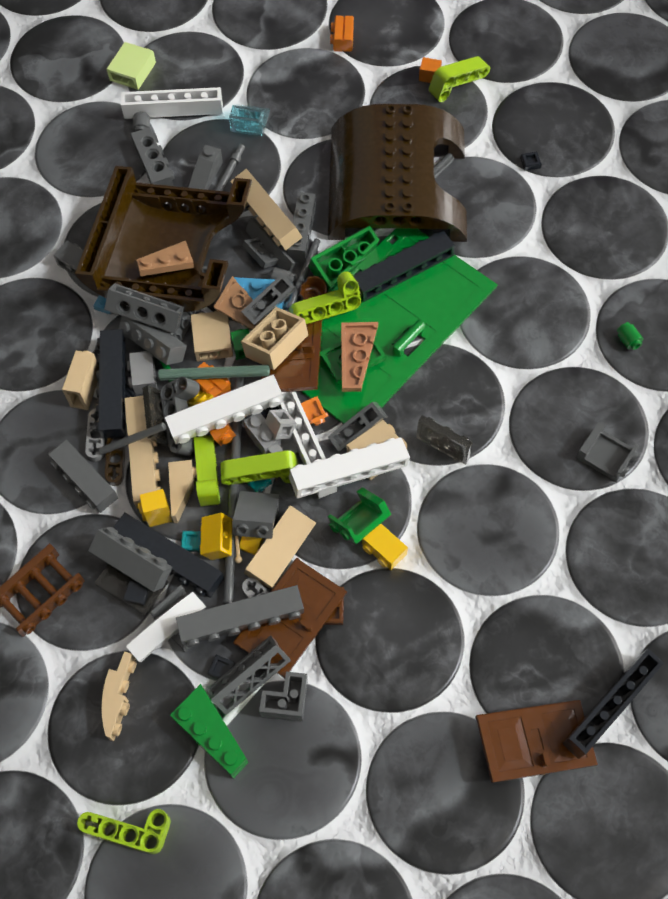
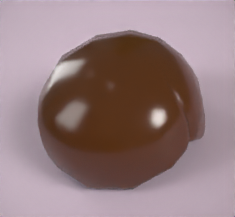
M317 276L307 277L300 286V298L303 301L326 294L327 284L322 278Z

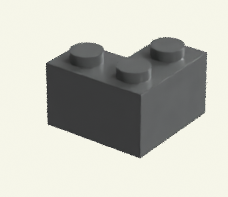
M286 671L283 692L262 690L259 709L260 716L303 722L308 684L307 674Z

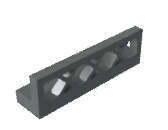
M270 635L206 690L211 701L227 715L288 664L291 659ZM277 653L282 656L283 659L278 663L270 664L271 658ZM258 669H265L263 676L254 677ZM249 682V687L245 691H238V686L241 683ZM226 696H233L232 702L226 707L220 702Z

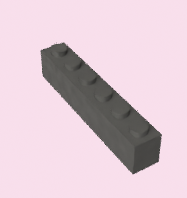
M298 585L176 617L182 645L194 647L203 640L212 642L220 639L222 635H237L240 633V630L248 629L252 631L259 629L262 624L275 625L280 623L281 619H297L304 613V607Z

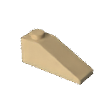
M192 460L168 462L171 517L174 523L179 522L195 487L197 470L193 466Z

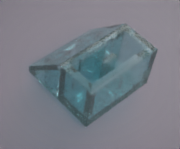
M243 104L232 105L229 115L230 130L232 132L263 136L270 108Z

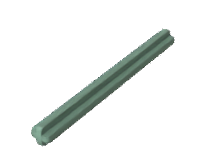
M269 365L160 369L158 377L160 380H175L179 377L208 379L269 376L270 367Z

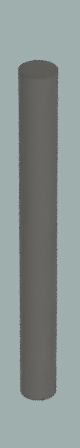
M160 423L99 448V452L103 455L166 430L165 423Z

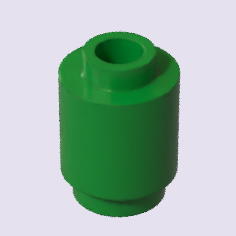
M626 322L617 329L618 337L628 350H636L642 345L643 337L633 324Z

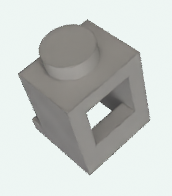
M285 409L269 410L265 424L274 433L273 438L275 440L290 439L297 424Z

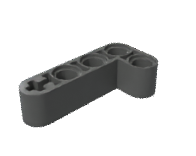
M179 377L165 384L161 389L160 396L169 448L174 453L190 456L195 449L194 437L190 438L186 443L175 444L165 419L169 415L187 409V400L199 393V383L186 377Z

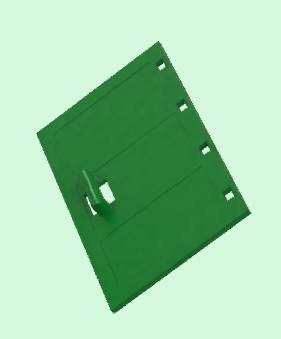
M396 228L350 273L354 276L359 271L362 272L373 264H378L387 257L394 256L403 249H408L417 242L424 241L429 237L418 229ZM396 237V239L398 240L394 244H391L389 241ZM454 255L365 302L361 300L360 306L355 310L322 319L320 352L341 342V323L378 322L375 340L386 355V360L367 369L361 391L342 392V382L337 384L320 357L318 390L300 392L309 399L318 396L323 409L342 424L350 420L371 402H377L382 408L497 288L498 284ZM338 285L332 291L339 290ZM417 336L424 339L409 356L404 354V349Z

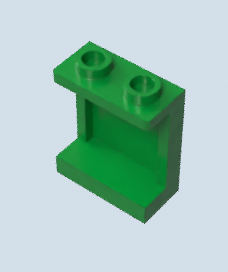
M363 487L356 491L360 501L338 519L331 514L327 516L330 521L329 526L336 534L339 532L346 541L350 540L355 544L391 515L385 501Z

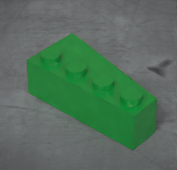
M368 226L312 257L308 267L314 276L325 281L327 293H329L338 285V276L343 272H352L377 247L379 238L372 228Z
M200 684L170 716L234 779L248 764V760Z

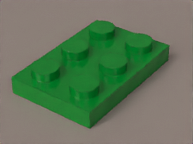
M374 340L367 369L386 360V355L376 340ZM342 341L320 352L321 359L337 384L342 382Z

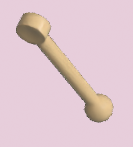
M235 536L236 557L234 560L236 563H241L239 536Z

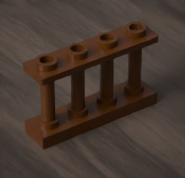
M50 543L0 586V608L4 607L20 624L16 630L22 637L32 633L37 624L50 617L52 611L57 606L63 605L67 601V597L73 592L80 590L85 582L79 573L73 577L57 561L59 554ZM51 565L67 582L59 590L41 574L42 570L47 566ZM32 579H35L51 595L43 604L26 588V585ZM16 593H20L36 610L27 619L10 602V599Z

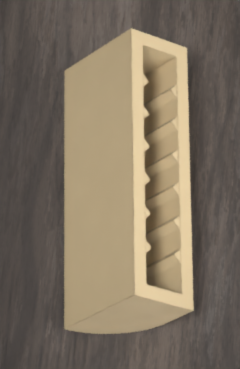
M289 506L273 529V538L265 540L245 569L244 574L250 578L257 579L263 586L272 588L316 522L292 506Z

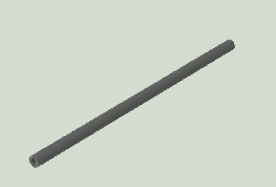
M235 377L234 390L244 386V377ZM242 420L239 422L233 421L232 430L236 436L232 438L231 459L240 458ZM239 484L229 485L228 517L232 519L238 501ZM233 530L232 556L225 557L224 605L233 602L234 559L236 553Z

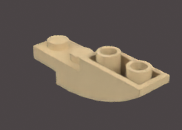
M125 651L118 670H108L103 689L102 721L105 735L110 741H114L115 737L119 736L122 729V724L120 723L123 716L127 715L130 707L129 700L123 696V693H126L128 690V679L130 673H134L137 662L132 653Z

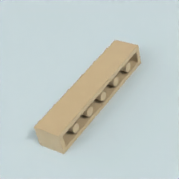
M247 169L235 177L252 179V185L245 206H250L248 207L250 213L253 216H258L256 220L261 226H266L264 227L265 231L269 236H274L272 239L278 247L282 245L287 250L302 238L294 224Z
M147 395L125 398L128 436L155 426V419L151 418V413H154L153 402H149ZM151 435L128 445L132 494L136 509H139L138 502H141L140 494L161 489L157 483L161 478L159 469L156 470V464L159 463L158 453L154 450V447L157 446L156 435Z

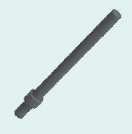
M239 144L236 152L231 155L230 163L215 191H223L235 166L241 160V155L245 149L243 144Z
M317 238L314 239L295 284L296 290L291 294L289 301L285 303L283 310L289 312V307L296 303L300 286L304 283L309 271L310 259L317 252L320 240Z

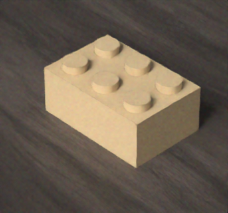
M275 307L241 341L245 356L262 365H269L270 369L275 370L308 336L305 319Z

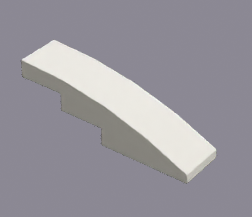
M194 592L190 593L141 632L126 647L139 662H142L156 648L159 649L173 635L179 633L176 617L202 611L206 606Z

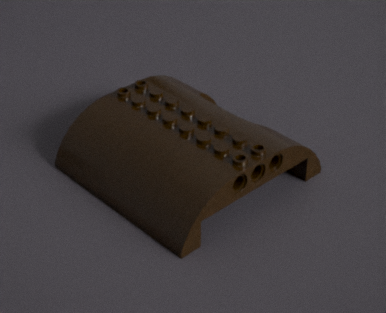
M372 104L353 109L341 116L331 128L328 240H345V228H366L370 226L371 228L449 229V238L452 242H467L466 209L459 200L439 187L434 177V148L437 145H447L448 153L452 154L454 159H465L464 129L461 123L453 115L442 109L420 104Z
M115 166L76 269V277L89 289L106 299L108 289L115 283L183 306V312L196 311L209 306L220 294L228 267V261L210 259L206 273L202 272L210 242L220 230L232 224L241 216L245 209L252 179L234 178L231 191L225 192L137 183L132 167ZM186 241L194 262V268L140 276L136 259Z

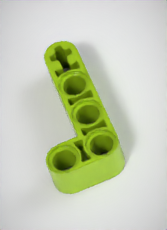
M479 56L441 66L433 75L429 92L439 102H443L449 97L452 87L486 77L490 72V66Z
M343 272L337 278L339 290L296 302L289 307V312L304 318L306 324L355 310L361 304L358 282L350 272Z
M212 435L194 437L197 470L196 489L200 506L220 504L214 438Z
M280 451L225 460L220 463L221 483L233 485L281 477L285 483H291L289 479L290 469L299 465L298 459L292 451Z
M155 809L149 814L143 829L92 812H85L78 818L77 825L80 831L87 835L154 855L163 848L171 820L165 811ZM163 815L164 823L161 826H155V818ZM87 821H93L94 823L98 824L99 827L97 829L96 827L86 826L85 824ZM114 824V833L107 836L105 833L107 826ZM135 831L136 838L132 842H127V833ZM156 837V846L148 849L146 845L148 839Z

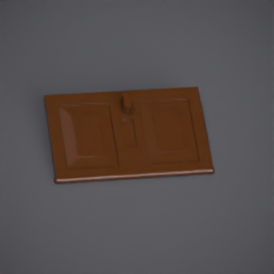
M322 320L306 324L308 336L275 370L270 369L269 376L274 374L281 392L318 390Z
M295 558L271 592L298 585L304 607V613L301 614V617L289 620V618L281 619V622L275 625L262 624L259 629L252 631L244 629L233 641L234 645L250 653L271 635L277 641L279 647L291 659L288 664L277 672L284 679L286 671L290 672L347 594L346 590L302 562L299 558ZM277 653L271 658L270 664L278 663L283 659L282 656Z
M573 700L476 715L475 719L477 720L491 783L597 766L598 763L593 747L586 755L578 759L562 744L585 718L581 701Z

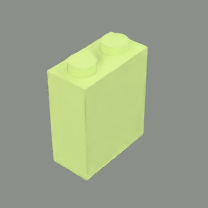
M124 42L107 68L110 81L139 90L156 63L154 52L150 49Z

